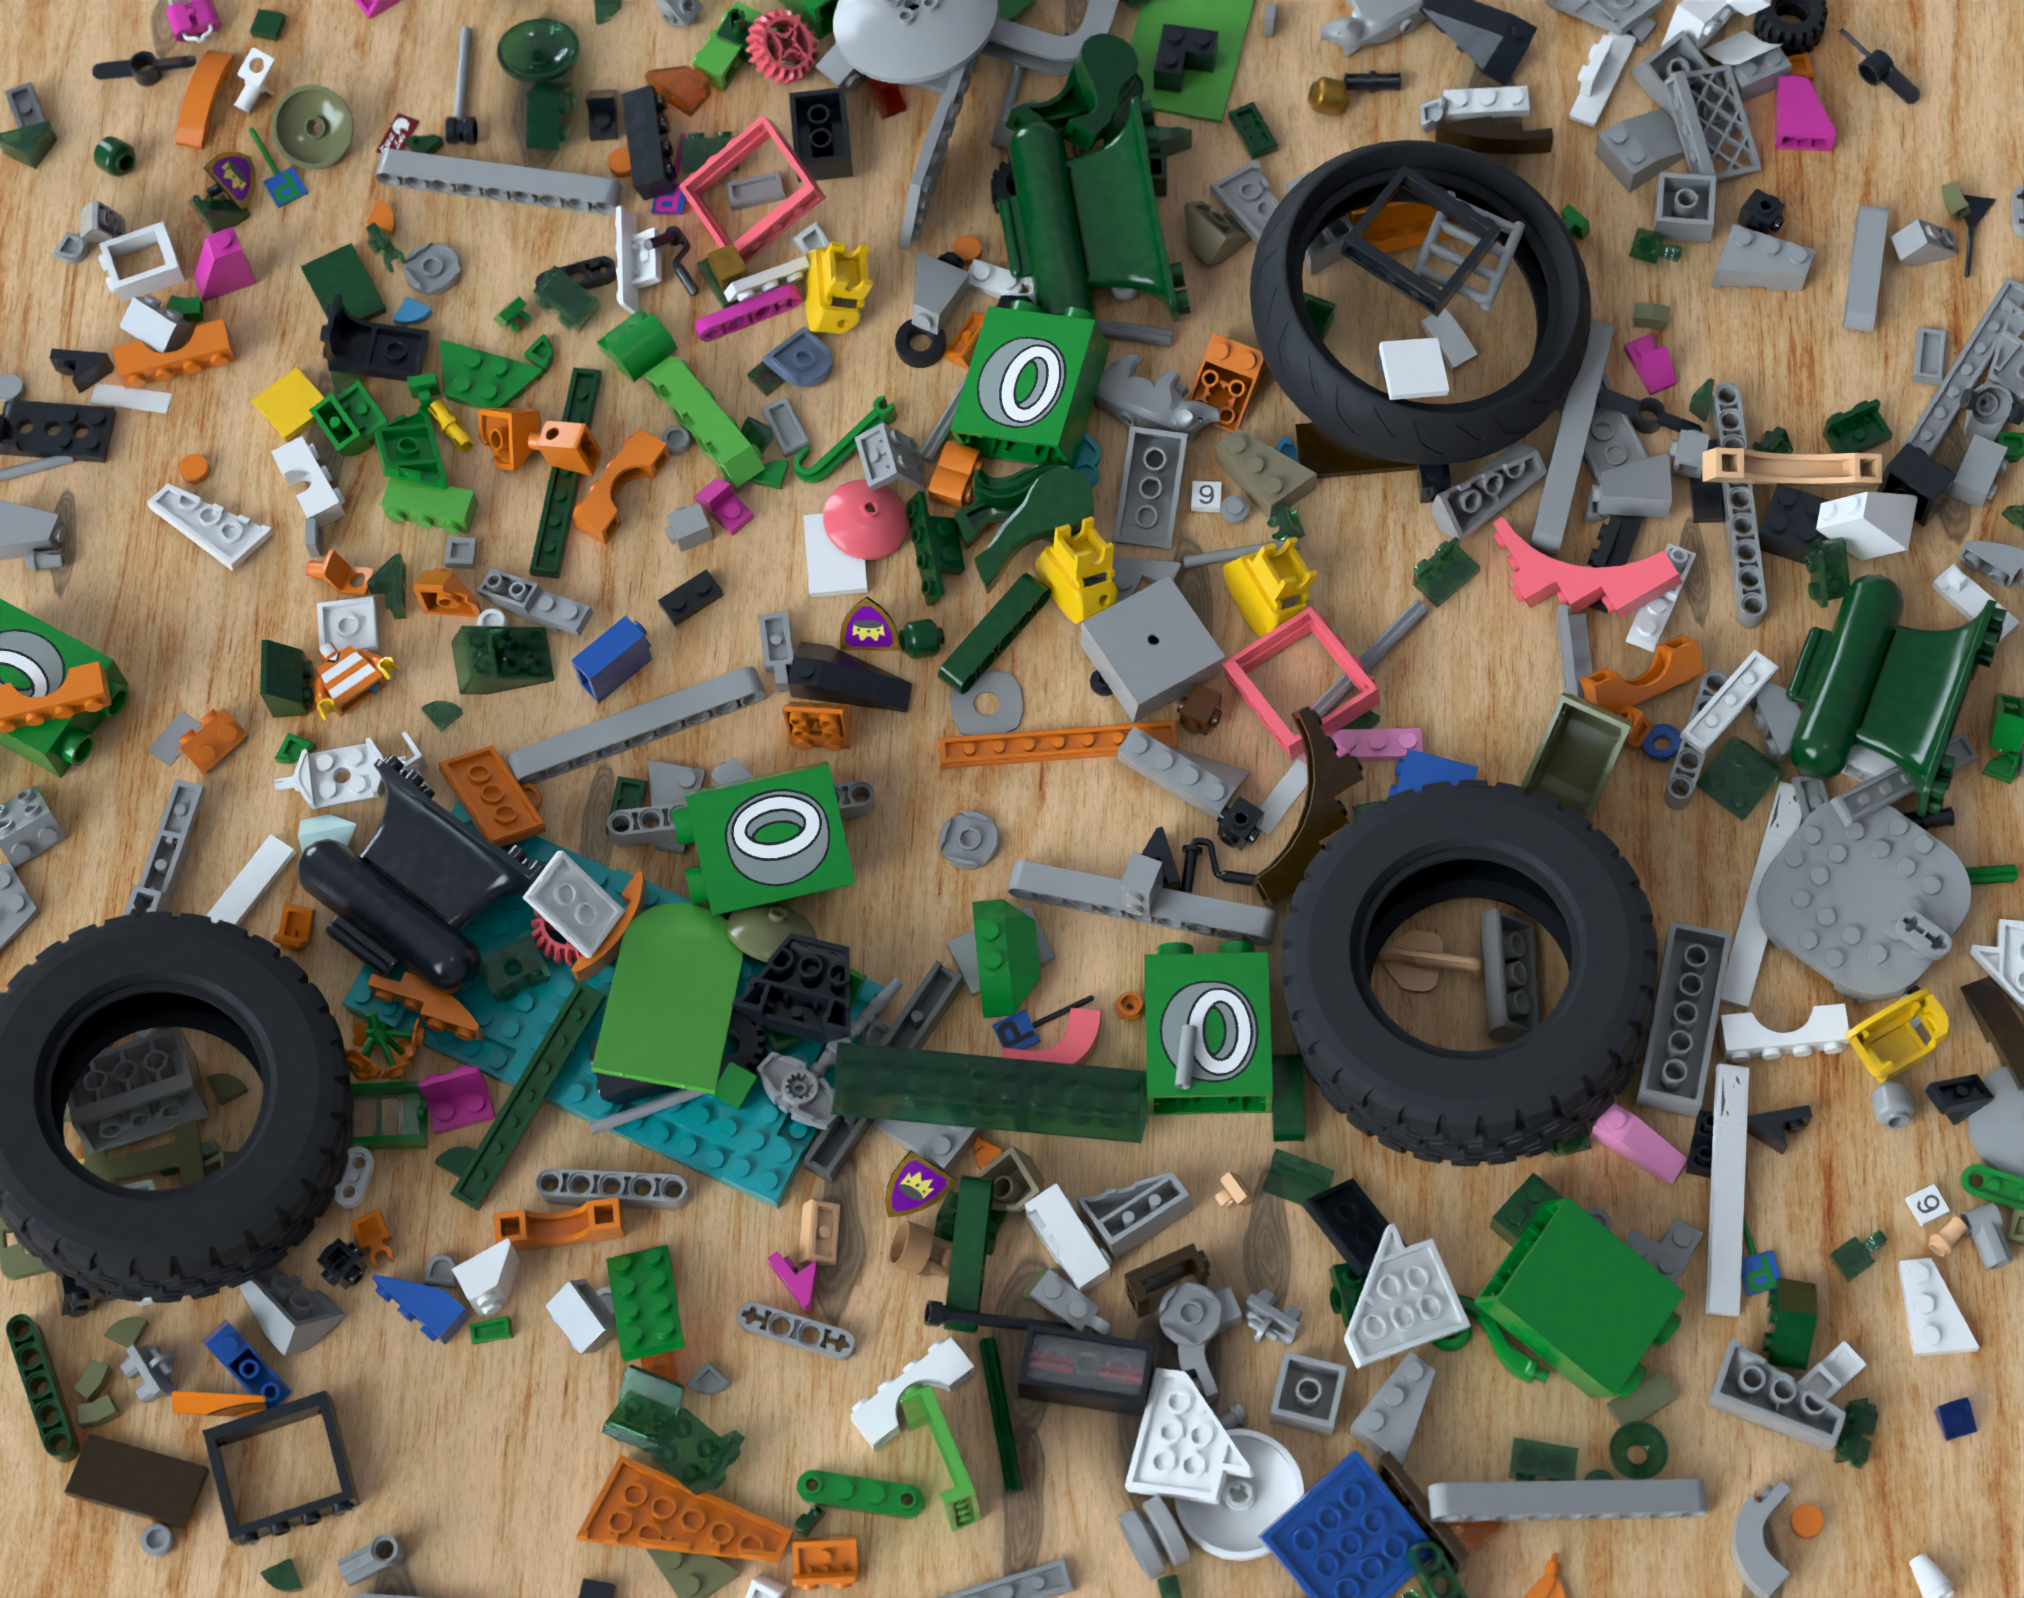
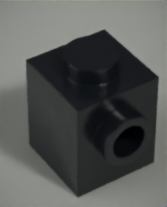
M1449 464L1418 465L1417 485L1420 504L1434 502L1437 494L1451 488Z

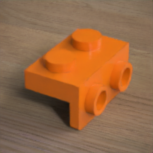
M213 708L201 718L202 726L196 731L192 728L179 738L181 745L176 749L183 753L203 775L248 735L224 708L218 711Z
M857 1536L792 1540L793 1586L800 1585L801 1589L804 1590L817 1589L820 1587V1584H833L834 1588L851 1587L852 1583L858 1582Z

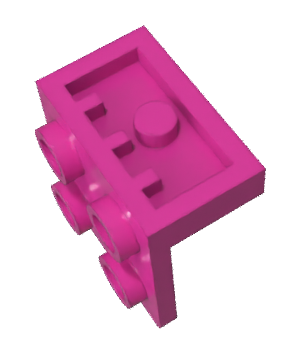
M460 1066L455 1069V1072L445 1075L441 1073L431 1074L425 1077V1080L418 1082L419 1089L428 1103L436 1135L496 1118L488 1084L478 1066Z

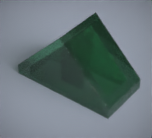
M50 121L0 133V147L3 153L34 169L39 166L58 140Z

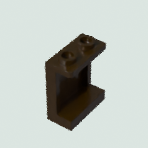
M1194 1243L1124 1274L1125 1292L1138 1319L1150 1314L1148 1294L1189 1275H1194L1198 1284L1207 1286V1277L1210 1276L1208 1271L1210 1264L1203 1250L1197 1251Z

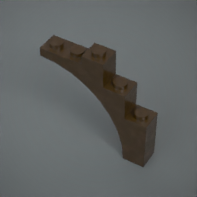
M1309 706L1300 708L1291 714L1301 735L1307 760L1308 782L1305 803L1299 822L1280 854L1269 866L1250 879L1265 906L1274 905L1292 894L1300 881L1305 880L1304 872L1320 850H1326V846L1324 844L1320 845L1319 841L1339 830L1345 824H1349L1346 819L1348 815L1346 808L1340 800L1336 801L1334 797L1364 779L1361 774L1363 771L1362 765L1354 755L1351 756L1350 753H1344L1337 756L1336 751L1338 749L1334 740L1329 735H1325L1321 728L1323 723L1319 714L1314 709L1311 710Z

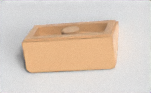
M811 1199L803 1204L798 1256L799 1264L810 1265L816 1260L818 1265H836L840 1204Z

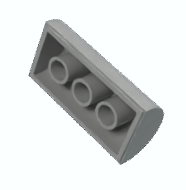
M1495 908L1485 912L1480 917L1487 1027L1490 1039L1510 1043L1528 1034L1541 1023L1535 933L1532 922Z

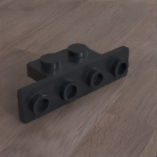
M1611 514L1608 525L1604 523L1601 525L1597 540L1601 541L1598 549H1592L1587 565L1599 568L1627 564L1644 517ZM1602 599L1588 606L1589 608L1608 613Z

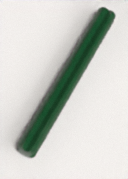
M993 1337L979 1340V1347L1005 1488L1009 1494L1018 1493L1023 1490L996 1340Z

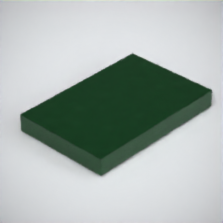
M352 243L300 266L325 315L328 302H333L335 293L342 294L345 308L352 315L364 321H369L387 312Z

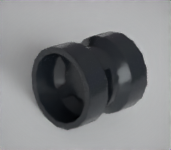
M447 116L445 122L447 144L465 142L467 145H476L478 138L476 117L458 119L456 116Z

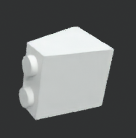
M1868 491L1824 502L1820 506L1816 530L1860 561L1905 551L1909 547L1917 497L1906 494Z

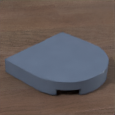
M803 326L765 355L763 363L792 385L813 387L823 383L829 377L833 361L828 346Z

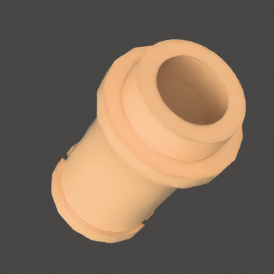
M1952 1216L1937 1235H1931L1930 1243L1928 1244L1929 1248L1938 1256L1949 1255L1952 1252V1246L1967 1232V1225L1958 1217Z

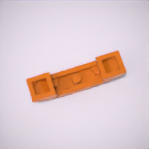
M208 50L199 61L182 104L176 133V145L203 150L211 128L208 120L222 81L228 80L235 60L233 54Z
M637 870L622 892L621 896L627 907L600 948L591 958H586L581 954L572 967L571 971L575 980L583 982L607 967L619 955L627 926L644 910L647 883L641 871Z

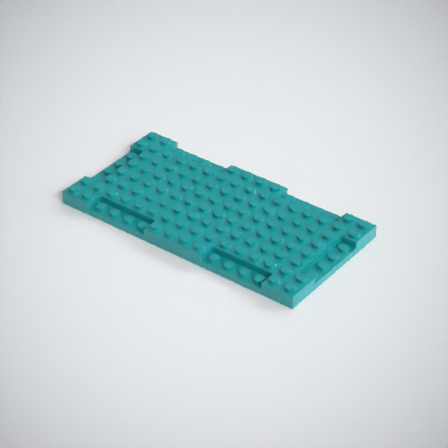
M458 800L451 814L481 835ZM536 835L500 847L508 852L515 844L528 855L526 859L530 862L537 860L545 867L557 851L563 850L624 910L627 907L621 894L634 876L618 868L616 871ZM646 881L647 890L643 912L662 904H692L691 900ZM523 895L511 896L489 905L460 930L462 934L472 940L478 947L482 958L481 972L470 987L463 992L451 994V996L458 1000L478 1023L484 1034L482 1041L472 1038V1041H465L454 1035L455 1032L445 1029L443 1032L431 1030L426 1026L420 1011L413 1012L407 1010L402 1006V1003L391 1001L389 1004L375 999L367 984L371 974H379L366 964H364L342 1004L348 1012L365 1020L366 1013L376 1011L380 1023H385L387 1030L413 1032L416 1019L421 1018L420 1026L426 1028L427 1035L424 1047L463 1065L478 1066L481 1073L511 1087H515L578 982L571 971L577 959H574L571 967L567 966L565 958L559 965L555 963L554 956L547 959L543 954L544 950H538L536 946L538 940H534L531 934L535 930L531 926V920L537 918L534 915V908L523 899ZM549 931V936L553 940L566 944V940L562 935ZM743 952L735 999L737 997L740 998L750 986V981L754 977H758L768 962L758 960ZM618 956L599 973L583 981V983L607 996L544 1101L590 1123L682 1090L678 1089L620 1105L602 1100L597 1091L596 1084L598 1081L596 1072L591 1071L589 1042L599 1038ZM398 963L388 976L382 977L401 982L405 971L413 973ZM866 978L857 1003L851 1010V1022L856 1020L858 1014L867 1008L868 1003L873 998H876L885 986ZM762 1028L767 1043L766 1049L768 1056L770 1052H774V1050L768 1040V1037L764 1029ZM862 1034L852 1041L851 1049L859 1054L862 1048L859 1043ZM727 1035L724 1057L731 1056L738 1050L739 1042L734 1036ZM803 1039L804 1043L779 1053L807 1063L806 1069L809 1070L811 1065L817 1062L822 1053L826 1051L828 1043L823 1044ZM842 1059L840 1062L836 1060L832 1067L828 1068L822 1076L833 1091L835 1098L852 1068V1065L845 1059ZM758 1078L741 1111L734 1109L713 1097L712 1094L707 1093L608 1129L607 1131L779 1209L820 1129L791 1119V1113L783 1112L778 1107V1104L772 1103L763 1088L762 1082Z

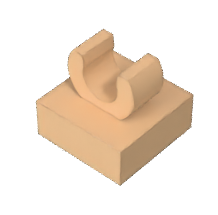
M1228 1172L1219 1179L1225 1189L1215 1195V1199L1221 1207L1225 1206V1208H1228L1235 1202L1239 1205L1247 1206L1255 1200V1197L1238 1174Z

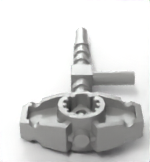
M894 977L877 997L868 1003L867 1008L858 1014L856 1020L851 1022V1036L829 1042L826 1046V1051L822 1053L817 1062L811 1065L809 1070L806 1069L807 1063L770 1052L758 1065L756 1073L772 1103L778 1104V1107L783 1112L791 1113V1119L797 1122L827 1130L841 1115L842 1109L827 1081L822 1076L828 1068L832 1067L836 1060L840 1062L842 1059H845L870 1081L877 1075L878 1071L851 1049L852 1041L863 1033L864 1028L873 1022L877 1014L883 1011L884 1006L903 986L902 982Z

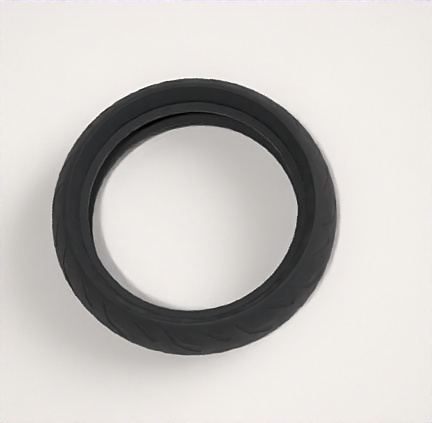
M1422 140L1381 142L1342 153L1323 163L1297 183L1276 207L1263 229L1256 248L1251 271L1250 303L1256 339L1271 374L1283 392L1304 415L1334 438L1357 450L1391 461L1417 465L1462 463L1493 454L1521 440L1539 427L1560 405L1579 373L1587 350L1591 326L1589 281L1578 247L1572 236H1570L1565 223L1548 201L1522 177L1486 156L1446 143ZM1403 165L1411 170L1418 171L1432 184L1439 185L1446 191H1453L1456 194L1455 197L1514 224L1516 221L1525 224L1523 234L1512 258L1524 275L1533 297L1537 320L1534 353L1529 366L1516 379L1498 391L1479 399L1453 404H1427L1406 399L1390 400L1388 393L1365 383L1335 358L1319 337L1306 307L1302 275L1307 248L1327 226L1337 219L1358 209L1371 206ZM1403 187L1398 190L1389 202L1429 205ZM1500 230L1497 241L1502 246H1505L1510 234Z

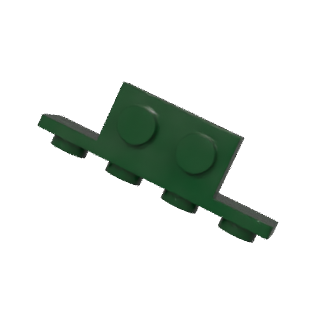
M918 491L907 502L906 515L910 521L911 540L915 546L916 565L920 571L922 581L921 590L925 596L926 605L933 606L945 593L941 573L960 575L965 570L955 518L929 516L925 492Z

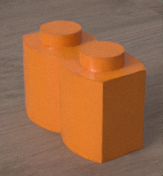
M947 441L928 488L929 499L960 509L963 508L966 501L970 502L974 493L973 485H971L974 472L978 469L983 471L984 460H981L980 450Z

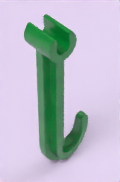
M885 396L878 397L873 403L874 409L816 464L808 469L802 467L803 461L810 454V448L804 446L796 454L793 461V468L797 477L806 483H816L827 478L858 449L854 437L882 422L889 425L896 420L897 413L894 404L887 405Z

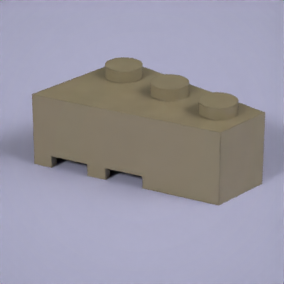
M1240 428L1216 444V461L1269 521H1272L1316 490L1317 473Z

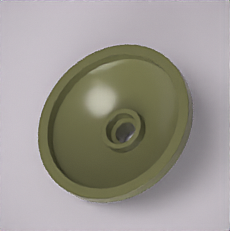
M319 85L296 87L282 96L274 108L271 118V134L274 144L282 156L296 166L307 169L328 167L344 156L353 139L354 122L351 111L343 98L327 87ZM317 122L321 125V130L318 133L313 129L314 124Z
M775 903L736 910L730 915L727 924V932L731 941L747 955L764 962H768V959L790 933L817 939L814 928L805 917L791 908Z

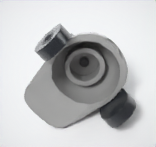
M1989 382L1980 385L1975 390L1965 389L1960 398V407L1967 411L1964 434L1969 441H1972L1974 435L1994 441L2006 420L2016 425H2020L2023 422L2024 406L2013 403L2011 392L2000 384Z

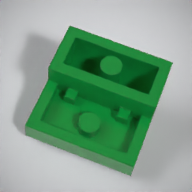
M641 309L630 315L628 319L596 342L600 351L613 360L619 371L633 382L637 381L643 374L654 368L678 349L675 341L663 324L652 313L647 315Z
M359 380L335 397L331 393L309 409L334 447L344 456L358 455L373 447L370 441L375 438V427L389 423L385 414Z

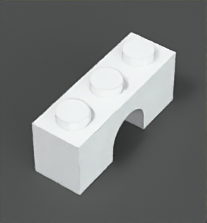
M301 436L271 451L289 487L301 481L311 482L310 487L306 491L296 496L307 518H316L320 527H323L345 515L341 506L345 503V500L338 487L331 488L329 482L333 481L326 466L319 467L316 460L320 459V456L313 443L307 445Z

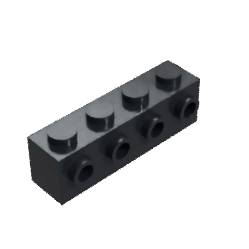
M652 84L623 93L622 101L634 189L644 201L674 192V180L677 179L674 165L671 163V156L674 155L671 142L668 140V133L671 129L669 121L665 116V110L668 108L663 93L659 94Z

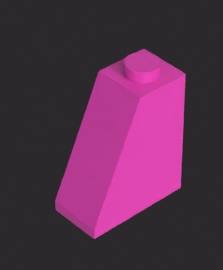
M1796 75L1779 76L1775 90V149L1832 151L1836 130L1808 77H1798Z
M234 227L206 236L194 275L203 302L257 284Z

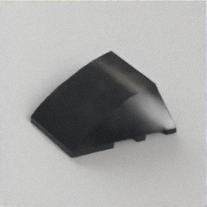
M790 933L768 959L767 966L758 977H754L750 981V986L740 998L737 997L732 1007L766 1030L823 1044L850 1037V948Z

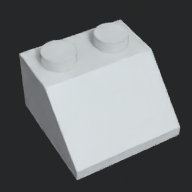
M508 1238L452 1268L468 1301L479 1317L484 1314L489 1316L498 1312L502 1308V1304L508 1301L521 1261Z

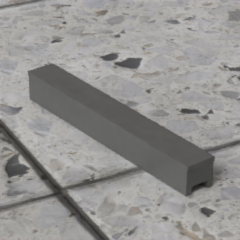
M936 960L868 1063L878 1071L877 1075L871 1081L862 1073L859 1075L840 1104L842 1109L841 1115L827 1130L821 1132L804 1157L807 1170L830 1184L834 1182L965 985L963 975L958 972H952Z

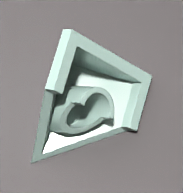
M331 814L300 820L298 838L302 853L305 848L314 842L328 838L348 846L357 824Z

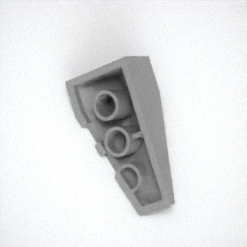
M276 1264L267 1271L260 1269L254 1272L255 1278L239 1285V1288L266 1337L284 1356L312 1348L343 1319L345 1314L326 1294L320 1290H316L313 1293L301 1285L303 1279L295 1274L291 1277L287 1276L277 1269L278 1264Z

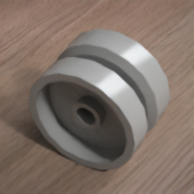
M1158 1495L1143 1502L1142 1511L1147 1524H1145L1139 1513L1133 1509L1117 1516L1120 1528L1133 1555L1150 1581L1165 1574V1563L1160 1552L1175 1567L1191 1560L1177 1522Z

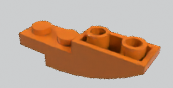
M406 971L401 982L371 974L367 985L375 999L389 1004L391 1001L402 1003V1006L407 1010L413 1012L420 1011L426 1026L431 1030L443 1032L445 1029L455 1032L454 1035L465 1041H472V1038L480 1041L483 1040L484 1034L478 1023L453 996L431 988L416 975Z

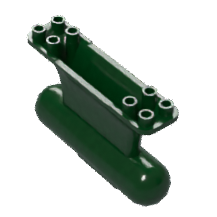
M1138 96L1131 97L1129 117L1120 133L1101 148L1079 157L1067 158L1065 142L1061 132L1045 121L1025 123L1019 126L1011 136L1009 141V157L1016 195L1001 198L998 203L1011 276L1015 279L1031 276L1036 305L1044 313L1063 315L1064 309L1076 307L1087 310L1095 315L1092 290L1118 287L1139 290L1155 297L1165 306L1174 323L1181 322V315L1191 314L1187 290L1175 291L1176 288L1186 287L1182 263L1170 264L1152 180L1150 154L1161 151L1156 126H1153L1155 125L1151 99L1139 101Z
M1872 574L1856 578L1844 595L1832 630L1829 631L1819 627H1812L1809 630L1786 691L1788 700L1804 704L1789 746L1791 761L1798 772L1809 778L1821 780L1838 776L1849 762L1854 746L1858 745L1890 759L1909 776L1917 793V815L1926 817L1927 812L1939 815L1943 806L1945 791L1948 790L1951 783L1952 771L1956 761V757L1947 755L1946 752L1970 682L1974 680L1978 665L1991 667L1995 654L1994 649L1996 643L1998 644L2000 641L2007 610L1996 608L1997 601L1988 600L1984 608L1974 619L1960 627L1937 631L1908 628L1898 625L1904 610V598L1902 591L1894 581L1883 575Z

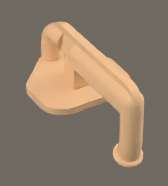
M1411 930L1390 946L1382 947L1378 955L1398 985L1407 991L1424 993L1433 990L1438 984L1441 968L1468 971V976L1474 981H1480L1484 978V967L1479 958L1443 953L1444 946L1441 938L1432 932Z

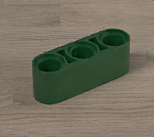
M1302 1054L1272 1055L1273 1142L1305 1141Z
M1416 1542L1409 1547L1407 1551L1408 1564L1427 1598H1468L1444 1553L1437 1544L1433 1542ZM1424 1547L1431 1554V1560L1425 1566L1421 1564L1418 1558L1420 1550ZM1439 1577H1443L1447 1582V1589L1442 1595L1438 1594L1435 1589V1582Z

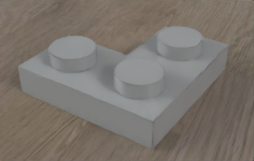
M1675 1218L1661 1244L1634 1229L1631 1230L1625 1244L1676 1285L1704 1233Z

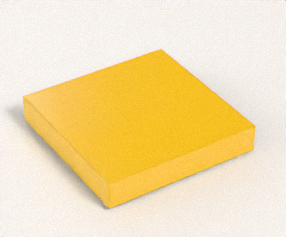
M295 367L251 401L280 436L288 442L316 421L309 409L323 400L324 397L298 367Z

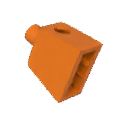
M547 421L542 433L531 432L528 439L529 448L540 450L549 465L593 476L602 453L589 428L583 423Z

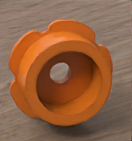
M1126 992L1116 1000V1013L1121 1019L1126 1018L1128 1021H1136L1141 1017V1013L1145 1012V1001L1135 992ZM1128 1005H1133V1008H1132V1009H1128L1127 1006H1128Z

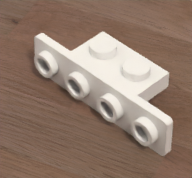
M1609 32L1608 36L1603 34L1599 44H1593L1588 57L1591 61L1588 66H1582L1578 76L1581 87L1579 95L1569 113L1570 119L1590 127H1595L1636 43L1635 37L1628 34L1620 36Z
M621 205L616 207L615 219L617 229V300L621 307L634 314L639 310V289L662 281L661 247L647 250L644 247L646 239L661 235V232L656 228H652L637 234V217Z

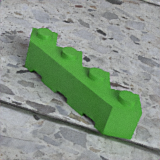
M670 356L643 374L656 397L668 404L680 426L692 433L704 455L714 459L728 483L738 488L765 469L761 462L763 455L755 444L751 445L739 431L740 429L736 421L731 416H727L716 403V399L707 387L703 388L693 376L692 370L685 360Z

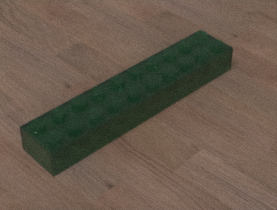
M837 1042L833 1067L831 1115L1141 1143L1147 1124V1071Z

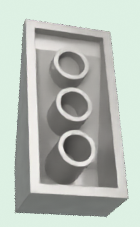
M1681 31L1630 73L1647 95L1674 119L1663 82L1674 72L1684 70L1686 73L1711 67L1686 34ZM1717 74L1714 75L1711 82L1724 90L1725 84ZM1695 79L1688 80L1690 89L1699 95L1704 85ZM1707 88L1703 98L1716 105L1720 95ZM1726 99L1723 100L1719 107L1731 116L1735 111L1733 104ZM1701 104L1696 109L1698 116L1707 121L1712 111ZM1745 111L1747 121H1749L1751 118ZM1715 115L1711 124L1724 131L1728 122ZM1732 125L1727 135H1732L1738 128ZM1707 130L1704 135L1705 140L1715 148L1720 138Z
M1130 426L1114 542L1163 549L1172 548L1190 439L1188 434Z

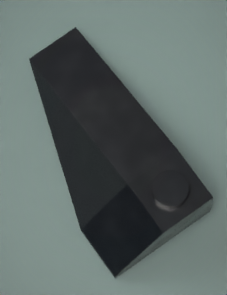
M1423 0L1419 11L1441 33H1447L1458 44L1456 48L1461 53L1465 51L1476 63L1474 66L1481 73L1504 86L1528 50L1537 30V27L1512 13L1474 0Z
M801 642L796 650L788 681L791 697L900 712H908L912 691V683L833 646Z

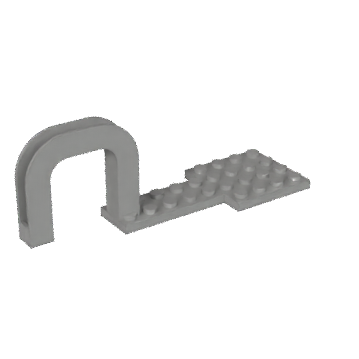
M1087 0L1088 7L1082 25L1077 32L1069 36L1053 35L998 18L992 37L980 53L1050 75H1069L1084 41L1092 35L1110 33L1119 0ZM975 56L966 65L952 72L944 94H941L910 182L898 246L900 248L909 250L912 240L918 241L922 220L927 216L930 197L934 196L938 174L941 175L944 167V157L949 144L948 139L949 136L952 137L954 132L955 119L961 112L964 101L962 98L964 93L967 94L971 82L970 76L976 69L979 56Z

